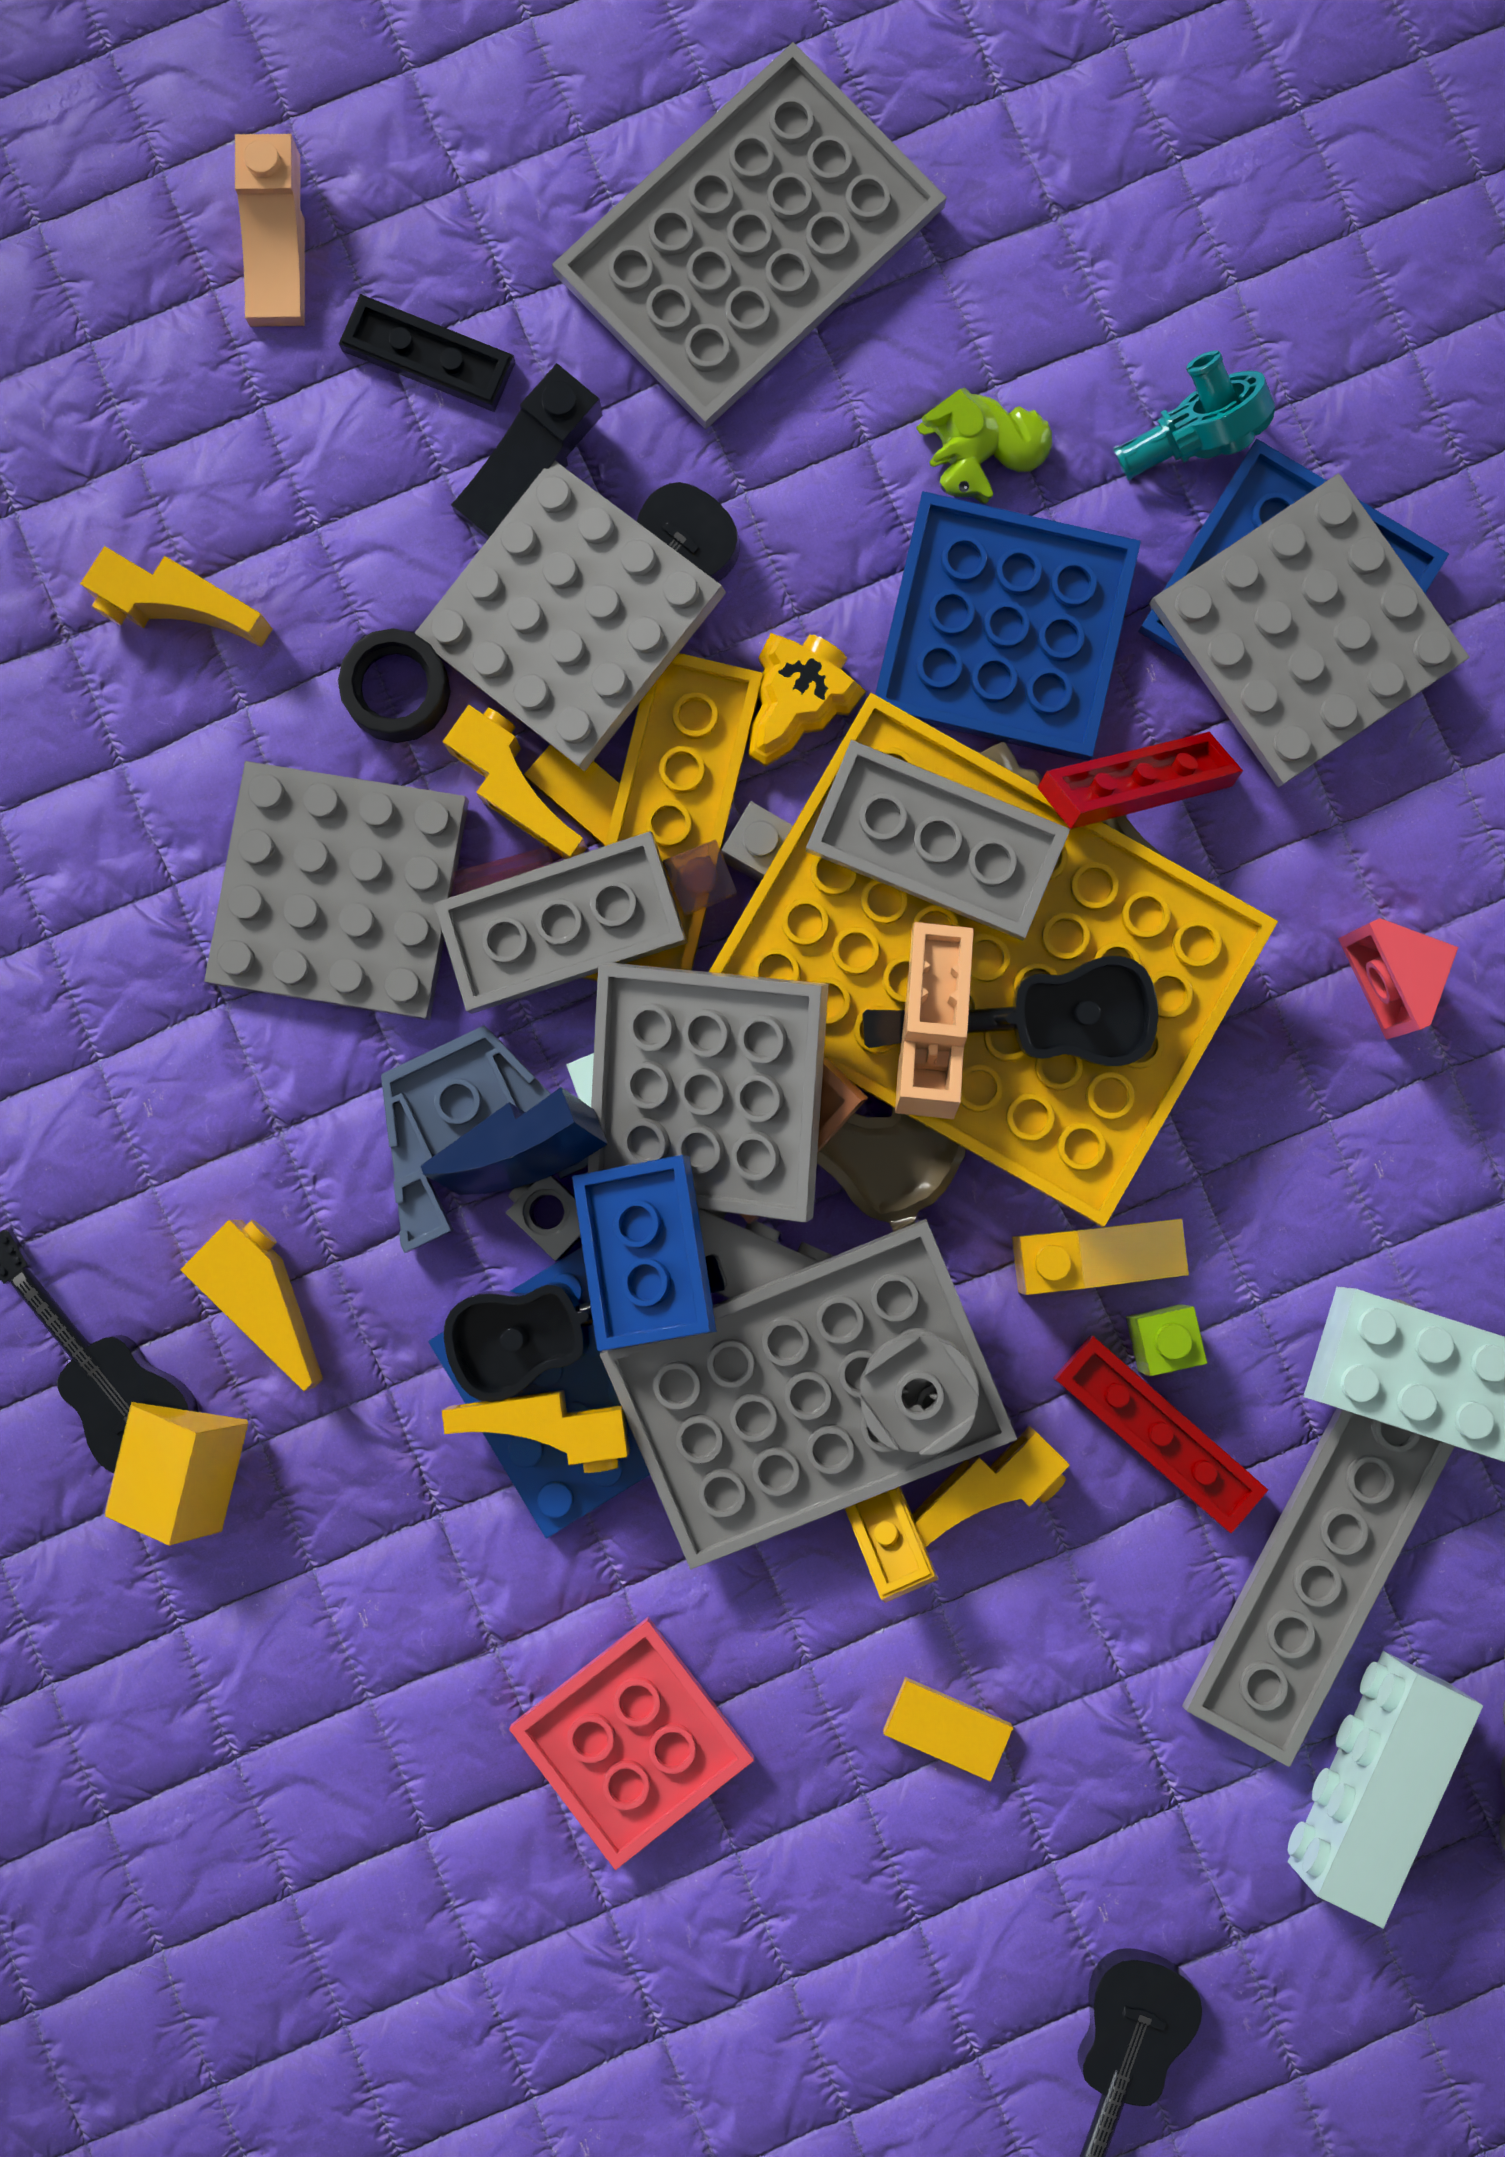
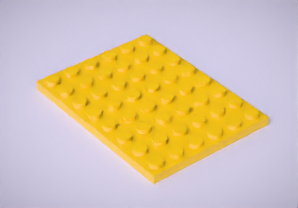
M870 692L709 972L829 984L824 1058L827 1057L857 1087L895 1108L901 1043L874 1048L865 1046L862 1014L865 1010H905L911 935L914 922L974 928L969 1010L1013 1007L1014 991L1018 982L1031 975H1062L1085 962L1106 956H1122L1138 962L1146 969L1153 982L1158 1004V1023L1155 1040L1151 1049L1139 1060L1123 1066H1104L1067 1054L1040 1059L1029 1057L1021 1051L1014 1030L968 1033L963 1051L961 1101L954 1119L906 1114L1101 1227H1105L1278 921L1103 822L1070 829L1026 938L1023 941L806 852L810 836L851 740L1069 828L1039 791L1037 785Z

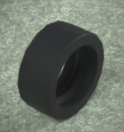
M394 628L371 632L354 643L342 660L338 677L341 701L357 725L376 739L394 743L417 740L433 730L446 713L451 693L447 670L431 644L413 632ZM400 654L409 656L421 665L426 673L428 688L425 700L416 711L406 717L392 719L380 716L369 708L363 698L362 682L364 674L371 664L384 656Z

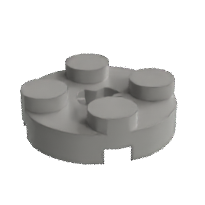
M919 1332L917 1334L898 1336L884 1343L873 1353L860 1378L862 1415L870 1431L887 1447L898 1451L902 1449L907 1452H919V1455H933L943 1452L957 1444L971 1429L978 1407L979 1383L976 1373L967 1356L956 1345L939 1338L934 1333ZM914 1379L921 1384L927 1381L931 1382L936 1388V1392L929 1393L930 1398L935 1399L934 1402L926 1408H923L918 1402L908 1406L902 1398V1394L909 1393L908 1388L905 1387L908 1382Z

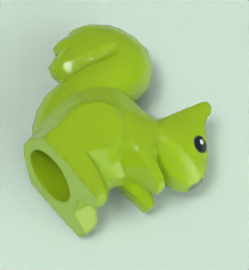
M965 387L957 390L922 417L923 422L916 427L919 434L928 435L936 433L942 441L943 447L929 461L931 467L951 464L940 477L939 484L941 490L954 497H972L983 504H986L993 497L992 487L981 467L985 460L994 455L1006 468L1017 472H1027L1040 466L1048 457L1052 448L1051 428L1035 410L1027 411L1018 406L1008 413L996 400L983 395L971 394Z

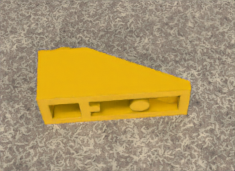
M229 1219L180 1270L303 1391L315 1388L323 1380L283 1259L272 1249L277 1241L262 1225L253 1219L248 1224L243 1220Z
M1182 1219L1012 1236L1017 1288L1020 1294L1031 1295L1189 1275Z

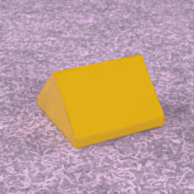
M131 1402L107 1500L105 1517L169 1546L222 1532L248 1427V1420Z

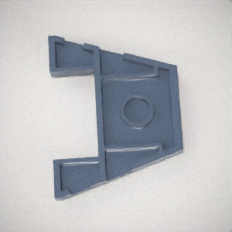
M485 1025L381 1074L388 1141L392 1152L395 1178L393 1182L395 1202L398 1204L400 1245L404 1253H408L454 1231L430 1178L423 1175L421 1165L510 1102L522 1111L527 1112L551 1094ZM589 1156L579 1163L558 1172L560 1179L588 1167Z

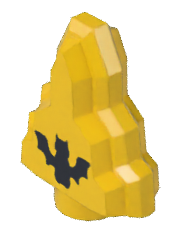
M770 633L758 657V661L764 669L758 693L762 706L751 723L749 757L766 767L790 753L804 733L823 731L836 715L849 716L867 691L842 670L847 662V657L840 649L816 635L810 634L803 645H800L795 641Z

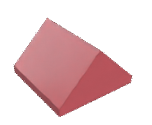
M1381 918L1338 938L1386 1040L1415 1032L1431 1025L1458 950L1457 946Z

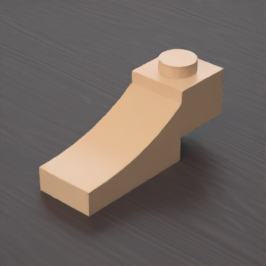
M235 134V190L238 195L242 234L245 319L250 327L305 326V219L300 209V153L292 134Z
M914 922L911 935L903 1033L898 1060L895 1113L954 1119L961 1101L963 1051L968 1032L974 928Z

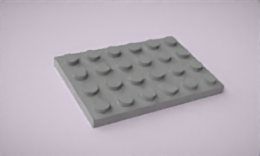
M792 42L552 264L554 275L706 430L943 210L947 197Z
M927 1219L713 1305L717 1332L602 1351L600 1353L690 1570L1017 1440L1013 1426ZM931 1332L939 1338L952 1342L971 1362L979 1383L978 1407L971 1429L957 1444L933 1455H919V1452H907L902 1449L898 1451L887 1447L870 1431L861 1411L860 1378L868 1360L884 1343L905 1334ZM914 1379L905 1385L909 1393L902 1394V1398L908 1406L918 1402L923 1408H926L934 1402L935 1399L930 1398L929 1393L936 1392V1388L931 1382L927 1381L921 1384Z

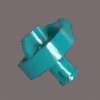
M1218 350L1203 353L1190 361L1186 366V370L1193 380L1196 391L1186 397L1174 410L1167 412L1166 409L1160 412L1161 418L1157 420L1158 426L1113 448L1127 480H1132L1134 476L1172 456L1176 461L1181 459L1185 463L1193 456L1209 459L1220 454H1234L1247 448L1253 443L1255 436L1268 428L1275 413V402L1264 375L1258 371H1241L1228 375L1223 364V357Z

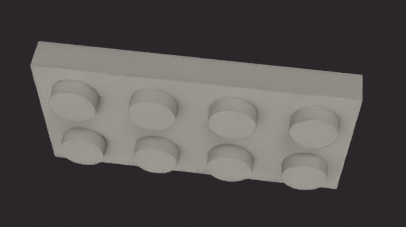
M851 740L810 836L806 852L1023 941L1036 914L1070 828Z
M651 831L434 903L466 1011L471 1014L598 973V964L601 963L625 964L687 943L658 846Z

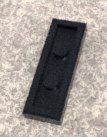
M362 294L358 297L339 341L342 352L492 412L496 410L516 363L514 355Z

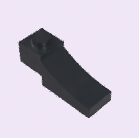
M557 363L520 404L521 410L498 446L467 487L451 504L453 511L487 540L544 468L549 469L554 461L564 468L568 466L566 457L603 416L600 399Z

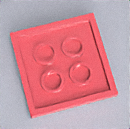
M649 1616L519 1717L509 1728L510 1732L615 1870L754 1761V1754Z

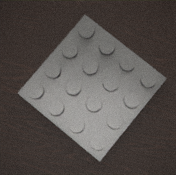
M554 461L549 469L544 468L416 630L415 634L431 644L436 654L579 768L586 771L723 598L726 591L721 584L558 462Z
M1339 473L1153 597L1149 603L1278 788L1470 658Z
M245 761L204 982L211 985L430 1020L445 940L434 903L451 898L453 895L469 805L468 798L463 795Z
M610 962L598 964L591 1108L596 1112L608 1145L589 1156L588 1173L686 1155L690 1156L698 1208L805 1223L813 1219L829 984Z

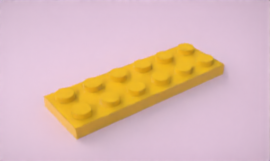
M678 653L640 701L605 846L649 831L653 833L687 943L625 964L682 970L693 969L751 730V723L758 701V693L763 676L762 672ZM598 973L583 977V979L597 982Z

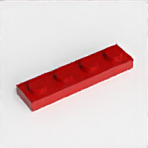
M1205 732L1046 771L1037 788L1055 809L1058 816L1064 820L1070 829L1233 787L1243 770L1210 732Z
M1090 1335L1053 1377L1055 1381L1227 1532L1232 1534L1267 1493L1268 1489L1094 1336Z

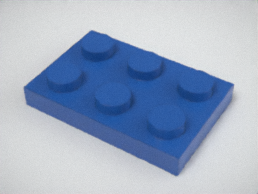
M678 1155L572 1176L597 1351H611L717 1332L690 1156Z

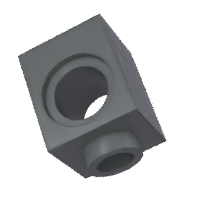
M554 1175L514 1188L508 1195L514 1204L505 1213L553 1260H561L581 1239L575 1195ZM552 1195L561 1201L564 1208V1216L559 1225L552 1229H545L536 1222L534 1208L541 1198Z

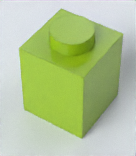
M1178 1304L1125 1316L1138 1372L1148 1376H1155L1208 1364L1194 1306Z

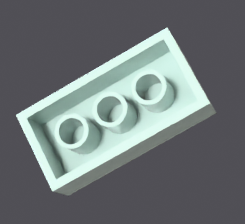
M1336 1287L1303 1397L1505 1462V1337L1359 1289Z
M1382 1651L1378 1662H1372L1362 1677L1360 1692L1363 1696L1354 1716L1348 1715L1338 1730L1336 1746L1339 1749L1330 1769L1324 1768L1314 1783L1312 1800L1315 1802L1306 1822H1299L1290 1836L1288 1843V1854L1290 1857L1288 1863L1317 1897L1384 1929L1483 1705L1447 1681Z

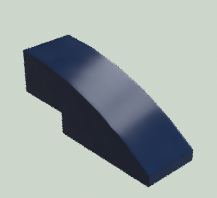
M560 1087L527 1112L522 1111L510 1102L422 1164L421 1169L423 1175L458 1195L487 1194L518 1188L548 1178L579 1163L608 1145L595 1110Z

